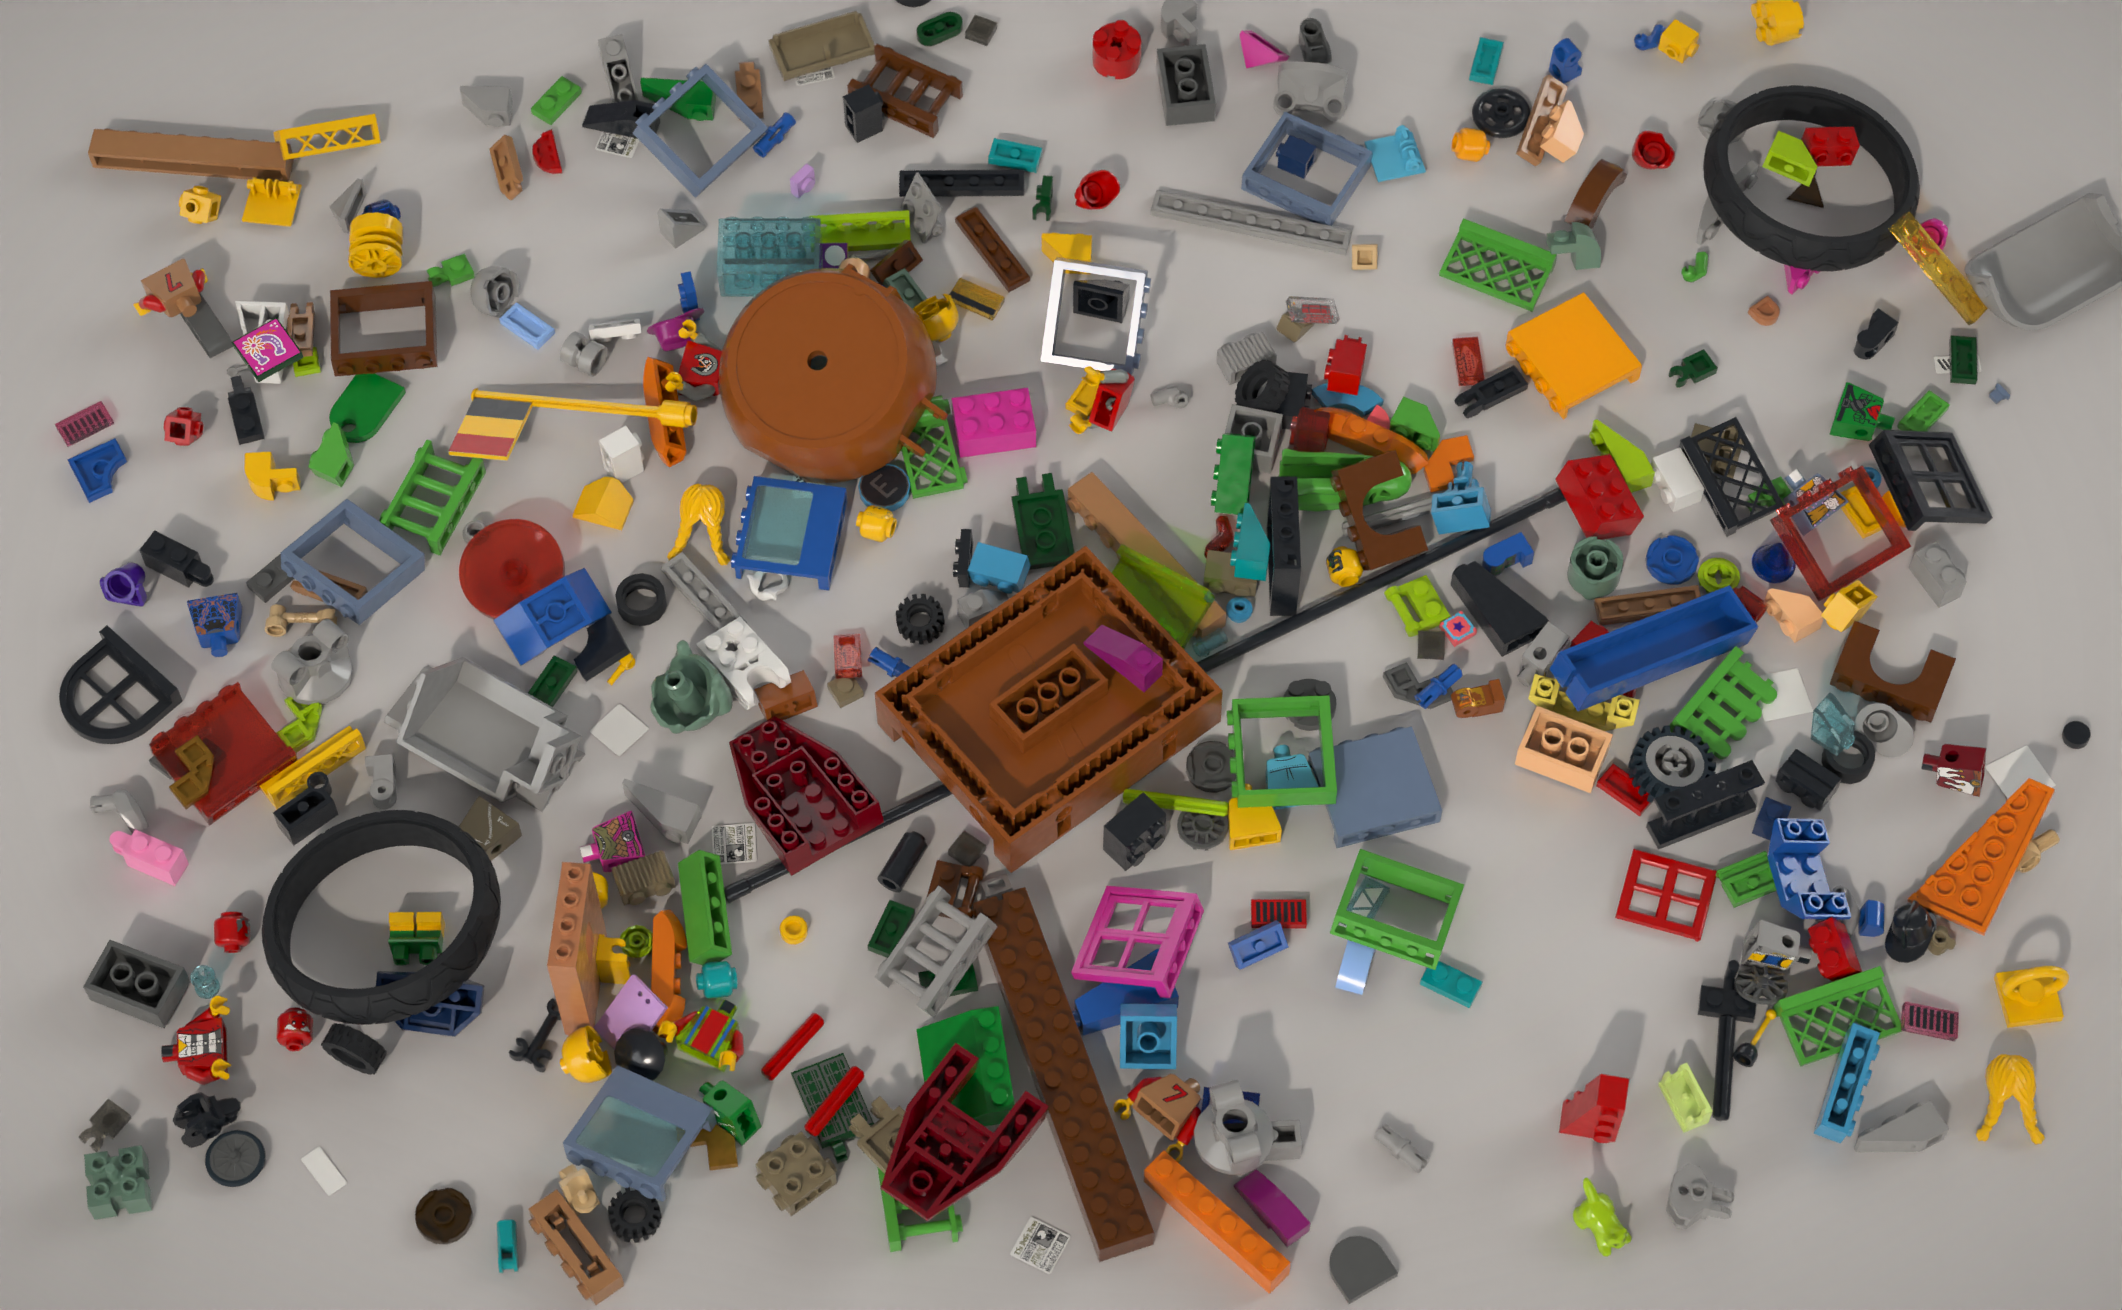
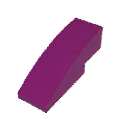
M1257 1169L1234 1184L1236 1191L1267 1229H1272L1286 1247H1289L1310 1231L1311 1223L1275 1184Z

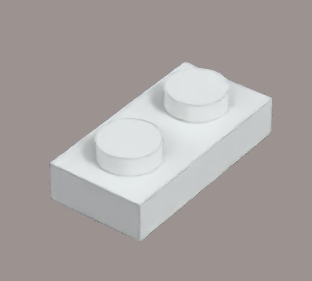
M640 318L589 325L590 339H596V342L603 343L611 341V337L621 336L622 339L635 338L637 334L641 333Z

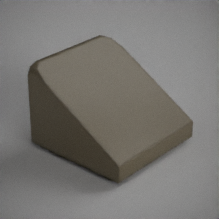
M1296 308L1293 309V310H1292L1293 314L1296 315V312H1297L1299 309H1296ZM1289 311L1282 314L1277 325V331L1291 341L1296 342L1315 322L1304 321L1300 313L1297 318H1294Z

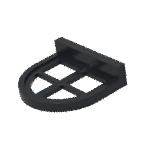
M106 625L99 631L102 640L77 660L66 673L60 687L59 702L66 722L79 736L95 743L119 744L133 740L146 733L183 700L176 686ZM107 655L129 674L108 693L86 675L88 671ZM82 679L102 698L80 716L75 708L74 697L76 688ZM136 682L158 700L153 707L137 720L115 701ZM109 705L130 722L126 726L112 729L99 728L89 723Z

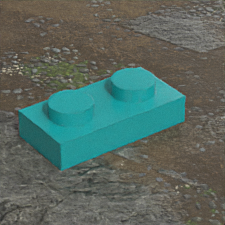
M994 138L988 156V164L1037 173L1042 156V148Z
M1438 961L1436 970L1427 967L1420 980V985L1470 1008L1482 986V981Z

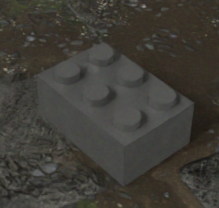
M1206 44L1157 49L1156 68L1166 126L1215 121L1216 101Z
M109 940L83 987L91 1001L165 1028L190 980L184 967Z

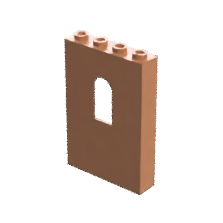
M562 862L547 962L565 1035H569L587 1025L594 1028L601 981L595 959L599 934L607 937V932L591 864Z

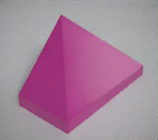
M1242 30L1239 36L1246 69L1288 60L1289 56L1255 32L1250 30Z

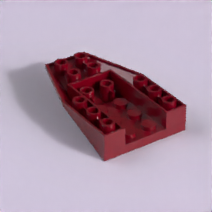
M774 716L729 742L745 807L791 876L884 823L879 801L842 756L834 749Z

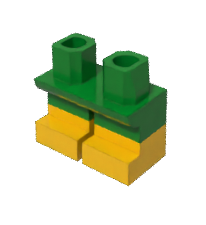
M389 912L390 938L388 939V944L395 965L409 964L410 954H419L420 964L428 965L437 958V954L442 953L445 929L442 912H417L416 917L414 912Z

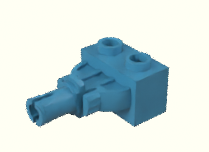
M1464 461V470H1462V462L1457 464V475L1453 479L1454 487L1452 482H1449L1448 489L1444 493L1432 494L1431 514L1439 535L1490 527L1491 507L1484 487H1479V482L1476 479H1472L1473 465L1470 462Z

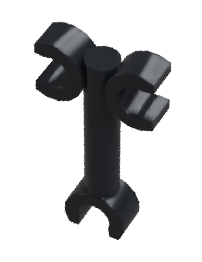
M552 998L547 1003L548 1015L530 1046H528L525 1039L517 1038L516 1043L518 1046L523 1047V1050L520 1052L509 1051L512 1060H524L529 1064L533 1063L534 1068L539 1072H545L546 1069L545 1065L538 1061L541 1058L549 1060L553 1058L549 1050L541 1048L557 1020H561L559 1011L553 1010L556 1006L555 999Z

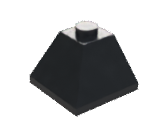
M1105 279L1076 280L1073 283V313L1122 323L1129 302L1130 285L1124 284L1121 281Z

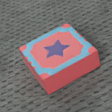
M1462 611L1444 620L1439 626L1454 647L1473 637L1477 632V629Z

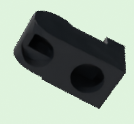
M1878 308L1872 314L1869 328L1859 332L1854 345L1855 355L1864 360L1874 357L1895 335L1899 322Z

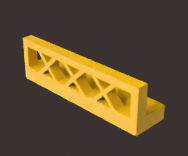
M375 114L273 132L275 142H280L283 160L381 143ZM371 125L372 140L365 141L357 135L361 127ZM344 130L351 135L346 144L341 145L333 139L337 131ZM313 135H321L327 139L322 148L317 149L309 144ZM354 138L359 141V142L351 143ZM296 139L303 145L298 153L289 154L286 140ZM330 142L335 145L332 147H328ZM306 147H308L309 149H311V150H309V151H304V149H305Z
M349 725L260 785L261 791L276 809L280 808L308 788L307 779L312 773L323 772L328 775L364 751L366 747L362 734L357 728L353 730Z

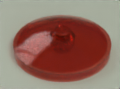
M523 519L501 520L480 530L465 547L459 565V580L466 598L478 612L493 620L519 602L565 576L563 553L554 537L542 526Z

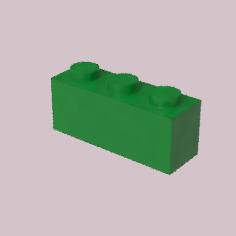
M1224 433L1222 434V439L1218 438L1216 454H1220L1219 465L1215 464L1213 476L1214 480H1218L1217 491L1212 490L1211 506H1215L1216 513L1238 515V513H1243L1245 503H1249L1256 436Z

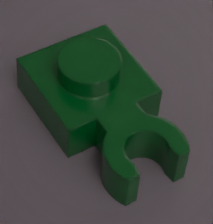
M1703 349L1682 359L1681 366H1673L1669 370L1668 376H1681L1676 381V387H1682L1690 378L1694 383H1697L1716 374L1718 368Z

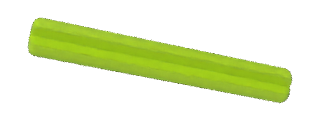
M1125 789L1123 792V802L1126 804H1130L1144 792L1154 803L1164 809L1217 816H1227L1229 812V803L1227 801L1135 789Z

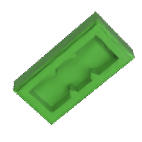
M1929 390L1899 421L1897 428L1902 431L1928 432L1949 409L1950 404Z

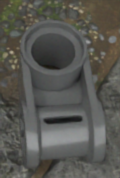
M1314 18L1303 20L1300 25L1298 40L1304 62H1331V49L1321 23Z

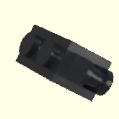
M155 530L139 550L145 566L188 588L193 582L203 587H208L214 582L210 567L201 562L197 551Z

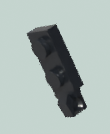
M241 375L231 377L234 391L228 392V402L239 445L265 439L251 387L244 388Z

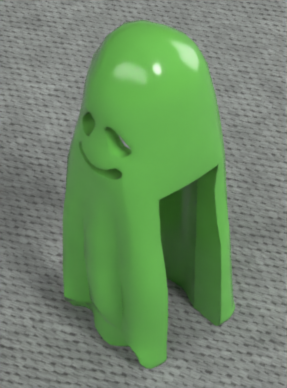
M1283 449L1278 477L1297 476L1299 510L1317 512L1339 510V502L1341 500L1338 492H1335L1332 488L1330 478L1333 476L1331 471L1373 456L1334 452H1299ZM1399 461L1404 475L1371 488L1365 496L1363 506L1380 501L1395 500L1405 495L1410 489L1412 482L1409 468Z

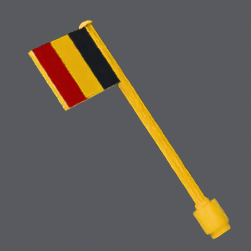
M475 388L471 393L472 403L448 452L452 456L508 461L533 406L656 417L663 426L683 428L695 425L698 412L696 405H691L690 402L664 400L662 405L657 407L479 391L478 388Z

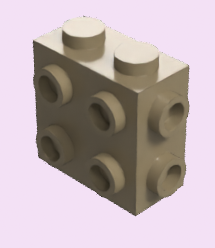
M802 1131L795 1136L790 1135L785 1138L779 1148L773 1152L768 1151L763 1154L756 1164L757 1175L755 1178L764 1190L769 1188L774 1195L772 1199L781 1211L786 1209L790 1216L796 1214L837 1184L836 1166L828 1157L824 1159L819 1153L820 1148L812 1137L807 1139Z

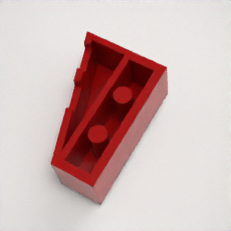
M1600 1074L1585 1085L1583 1092L1577 1091L1574 1093L1572 1100L1566 1099L1563 1101L1559 1133L1592 1138L1599 1143L1615 1142L1626 1108L1629 1078Z

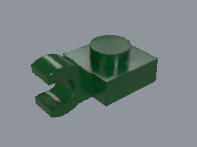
M1043 175L1042 185H1037L1036 200H1040V202L1032 208L1033 220L1037 219V214L1040 212L1046 214V221L1051 219L1053 176Z

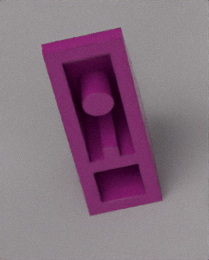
M1101 625L1084 641V645L1143 692L1162 676L1163 659L1143 643Z

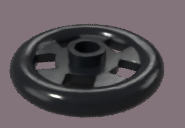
M1492 89L1484 92L1476 99L1472 108V117L1476 126L1484 131L1485 134L1496 138H1509L1523 132L1531 113L1530 106L1525 98L1509 89ZM1498 98L1508 99L1509 103L1498 102ZM1486 103L1492 105L1489 111L1482 109ZM1519 107L1521 114L1515 115L1513 108ZM1491 118L1496 124L1491 126L1486 120ZM1513 121L1515 125L1506 128L1504 124Z

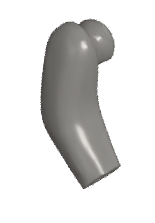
M1840 885L1836 886L1832 892H1845L1852 917L1849 920L1842 919L1841 923L1845 924L1851 938L1860 920V911L1850 891Z

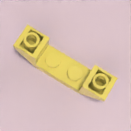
M1537 674L1534 675L1528 699L1536 706L1603 731L1634 725L1640 700L1619 695L1612 698L1611 703L1601 702L1578 712L1566 693L1559 691L1560 684L1556 679Z

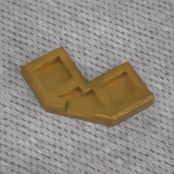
M198 735L175 750L176 755L190 772L170 785L169 789L185 809H188L209 793L214 755Z
M717 1124L711 1132L702 1128L690 1147L707 1145L710 1171L738 1167L734 1136ZM676 1127L677 1141L679 1143L685 1131Z

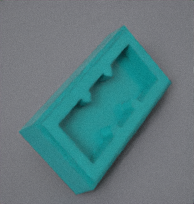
M1480 37L1469 81L1493 85L1504 42Z

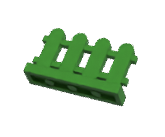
M1737 646L1732 649L1670 723V732H1673L1675 726H1678L1685 732L1687 729L1692 731L1689 738L1694 739L1697 735L1702 738L1700 744L1707 743L1710 747L1707 753L1713 752L1714 756L1719 759H1725L1731 753V746L1725 741L1728 737L1739 741L1746 735V727L1741 721L1745 718L1749 722H1756L1761 717L1762 710L1756 703L1760 700L1765 704H1771L1777 698V691L1771 686L1774 683L1769 678L1764 681L1749 669L1752 665L1748 661L1745 664L1739 661L1744 652ZM1726 674L1732 677L1730 682L1724 679ZM1739 683L1754 696L1750 700L1734 686ZM1711 692L1717 696L1714 701L1708 697ZM1724 701L1739 714L1734 718L1719 704ZM1696 710L1702 714L1698 719L1693 715ZM1707 719L1723 731L1720 736L1704 724Z

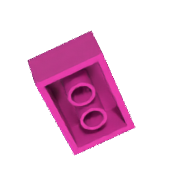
M1028 388L951 398L952 416L960 458L1036 447V428Z

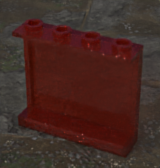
M239 682L222 688L217 697L211 701L206 700L202 702L194 713L188 717L183 716L174 723V727L167 732L162 731L155 735L149 744L151 754L174 782L190 772L176 755V749L198 735L212 752L214 763L209 793L193 805L209 826L261 790L260 785L298 760L297 754L291 746L287 747L242 692Z

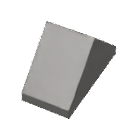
M659 209L657 212L660 233L675 249L706 228V225L691 210Z

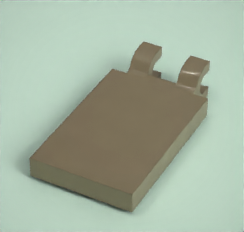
M879 1096L871 1103L873 1107L870 1109V1112L879 1120L870 1127L866 1120L860 1114H857L850 1120L852 1125L849 1129L856 1136L860 1137L857 1141V1146L885 1174L905 1111L900 1106L893 1111L884 1099Z

